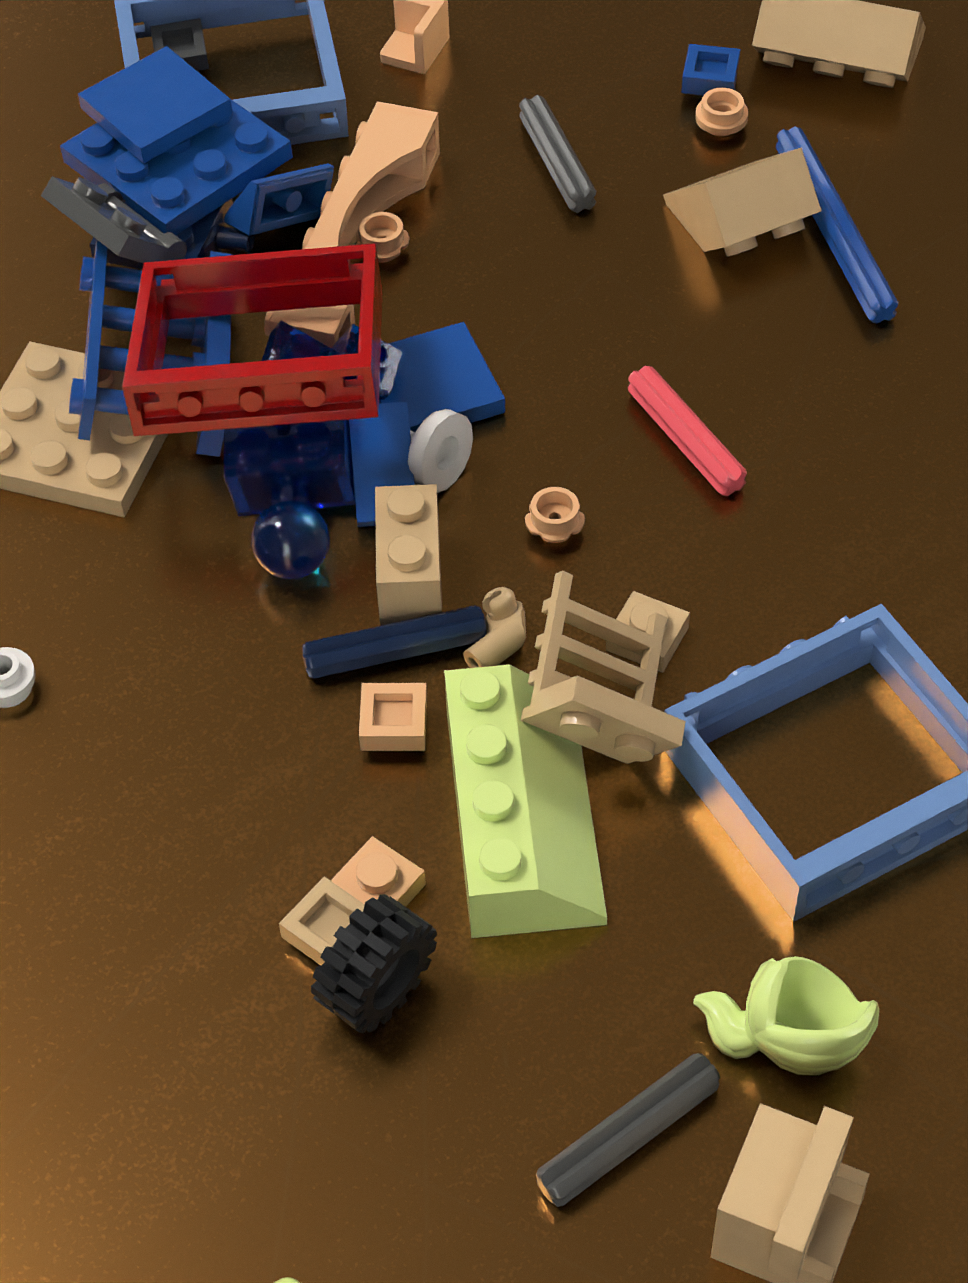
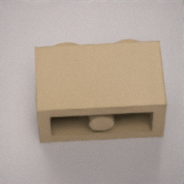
M437 484L375 487L376 586L380 626L442 613Z

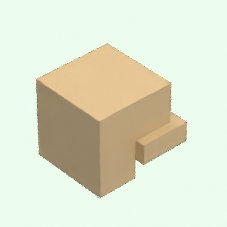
M760 1103L717 1209L710 1258L772 1283H833L863 1201L870 1175L841 1163L846 1151L854 1117L824 1106L818 1124L815 1125Z

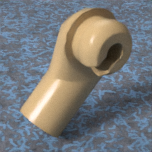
M499 587L485 595L482 606L487 613L485 617L487 635L464 651L463 656L469 668L498 666L523 646L526 639L525 610L523 604L520 601H516L515 594L511 589Z

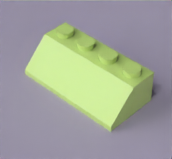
M510 664L444 670L447 721L471 938L607 925L606 906L581 745L521 721L522 710L530 706L534 686L528 684V673Z

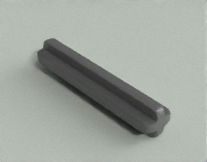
M539 95L534 96L532 99L524 98L519 104L521 109L519 117L569 209L576 213H579L584 208L592 209L596 204L594 198L596 189L547 101Z
M701 1053L689 1056L541 1166L536 1173V1182L541 1192L554 1206H564L717 1091L720 1075L716 1067Z

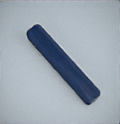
M474 605L309 641L302 645V657L309 678L315 679L474 644L487 635V625L481 608Z

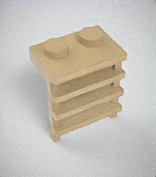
M565 571L556 573L551 597L543 601L542 613L547 615L544 633L536 638L535 648L541 651L537 669L529 674L528 684L534 686L530 706L522 710L521 721L626 764L635 761H649L653 759V755L682 746L686 721L651 707L667 617L657 612L649 615L645 633L569 599L573 575ZM564 622L641 655L640 668L562 635ZM557 659H562L636 691L635 699L578 675L569 677L555 671Z

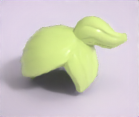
M797 956L784 958L779 961L771 958L760 965L751 982L746 1001V1011L741 1010L737 1003L726 993L717 991L698 994L693 1001V1005L698 1007L706 1016L708 1033L712 1043L722 1054L734 1059L750 1057L756 1052L761 1051L780 1068L798 1075H821L829 1071L838 1070L856 1059L869 1043L878 1026L879 1019L878 1002L872 1000L860 1003L850 988L832 971L813 960Z

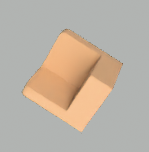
M393 0L395 31L381 49L380 61L387 65L425 74L450 38L448 0Z

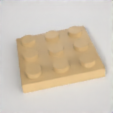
M29 341L0 390V489L125 517L168 434L134 437L129 415L94 411L90 441L78 439L80 415L69 414L72 378L83 379L85 353ZM99 369L97 387L123 390L122 384L125 372Z

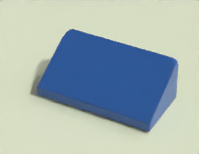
M327 163L250 181L226 212L224 222L250 236L319 219L323 197L327 191L331 190L334 166Z

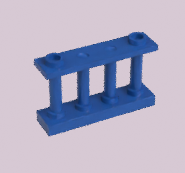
M97 239L94 258L83 256L79 290L90 292L83 379L72 378L69 414L80 415L78 439L89 441L94 411L129 415L123 390L97 387L99 369L125 372L129 350L100 345L102 328L132 332L135 309L103 305L104 290L107 288L138 293L142 270L107 266L108 248ZM210 251L209 257L228 256L233 254ZM171 274L155 276L157 286L161 285V280L174 279V276ZM231 315L170 319L167 337L191 340V346L200 347V353L193 352L192 357L164 354L162 369L230 364ZM226 429L198 431L196 454L220 457Z

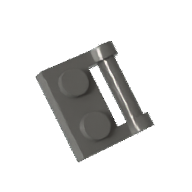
M52 176L41 194V197L117 256L144 263L184 259L186 255L187 245L172 232H161L123 203L122 194L108 183L95 185L84 178L78 177L74 184Z

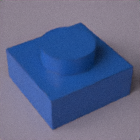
M689 44L682 76L681 93L704 96L706 92L715 88L735 90L741 49Z

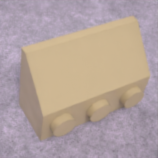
M762 0L752 46L758 53H764L763 62L793 68L794 60L814 63L813 72L843 78L844 70L865 73L863 82L893 88L895 79L908 82L926 26L920 12L859 0Z

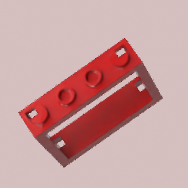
M376 243L144 262L122 384L134 437L378 417L383 292ZM363 258V263H350V259ZM173 274L174 279L161 280V285L157 286L156 275ZM360 304L358 353L162 369L170 319ZM357 376V379L344 380V377Z

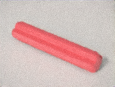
M644 366L639 371H633L628 377L630 382L628 386L629 393L717 492L723 496H729L735 491H740L746 484L745 477L747 471L653 367Z

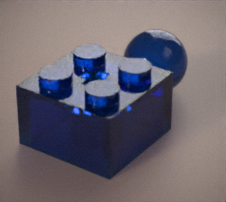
M349 420L224 429V480L238 516L260 514L251 533L253 554L262 568L276 577L282 579L305 577L317 570L325 560L330 545L329 530L323 517L314 508L356 504Z

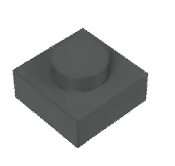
M200 18L150 26L154 52L168 46L196 71L209 69Z

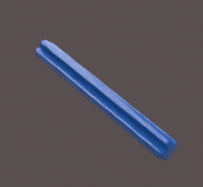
M796 126L790 130L782 129L777 134L778 142L776 149L781 154L802 147L822 210L812 216L868 319L876 324L883 320H892L897 314L895 309L898 306V300L804 131Z

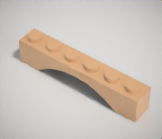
M377 101L368 121L360 123L356 134L355 147L350 156L343 157L339 168L338 182L333 192L327 191L322 200L320 218L315 228L309 227L306 231L302 249L354 245L357 241L356 233L363 218L375 212H383L402 198L425 187L440 155L438 112ZM354 305L267 312L264 331L266 336L271 337L274 360L348 354L356 337Z

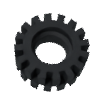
M386 894L379 895L377 900L371 898L366 901L363 912L357 908L349 916L350 924L346 928L342 926L338 928L333 935L337 940L332 947H325L320 957L325 962L315 968L313 978L317 981L311 985V993L315 995L313 998L356 1031L363 1034L366 1030L369 1033L376 1030L379 1022L385 1024L392 1018L393 1009L395 1007L400 1009L407 1002L405 995L410 989L416 990L421 980L418 976L420 972L428 970L432 960L427 956L435 951L437 944L433 940L437 936V932L431 924Z

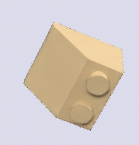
M802 147L751 162L663 195L667 207L704 252L724 248L726 257L757 247L758 244L755 236L770 230L774 239L805 229L802 218L822 211Z

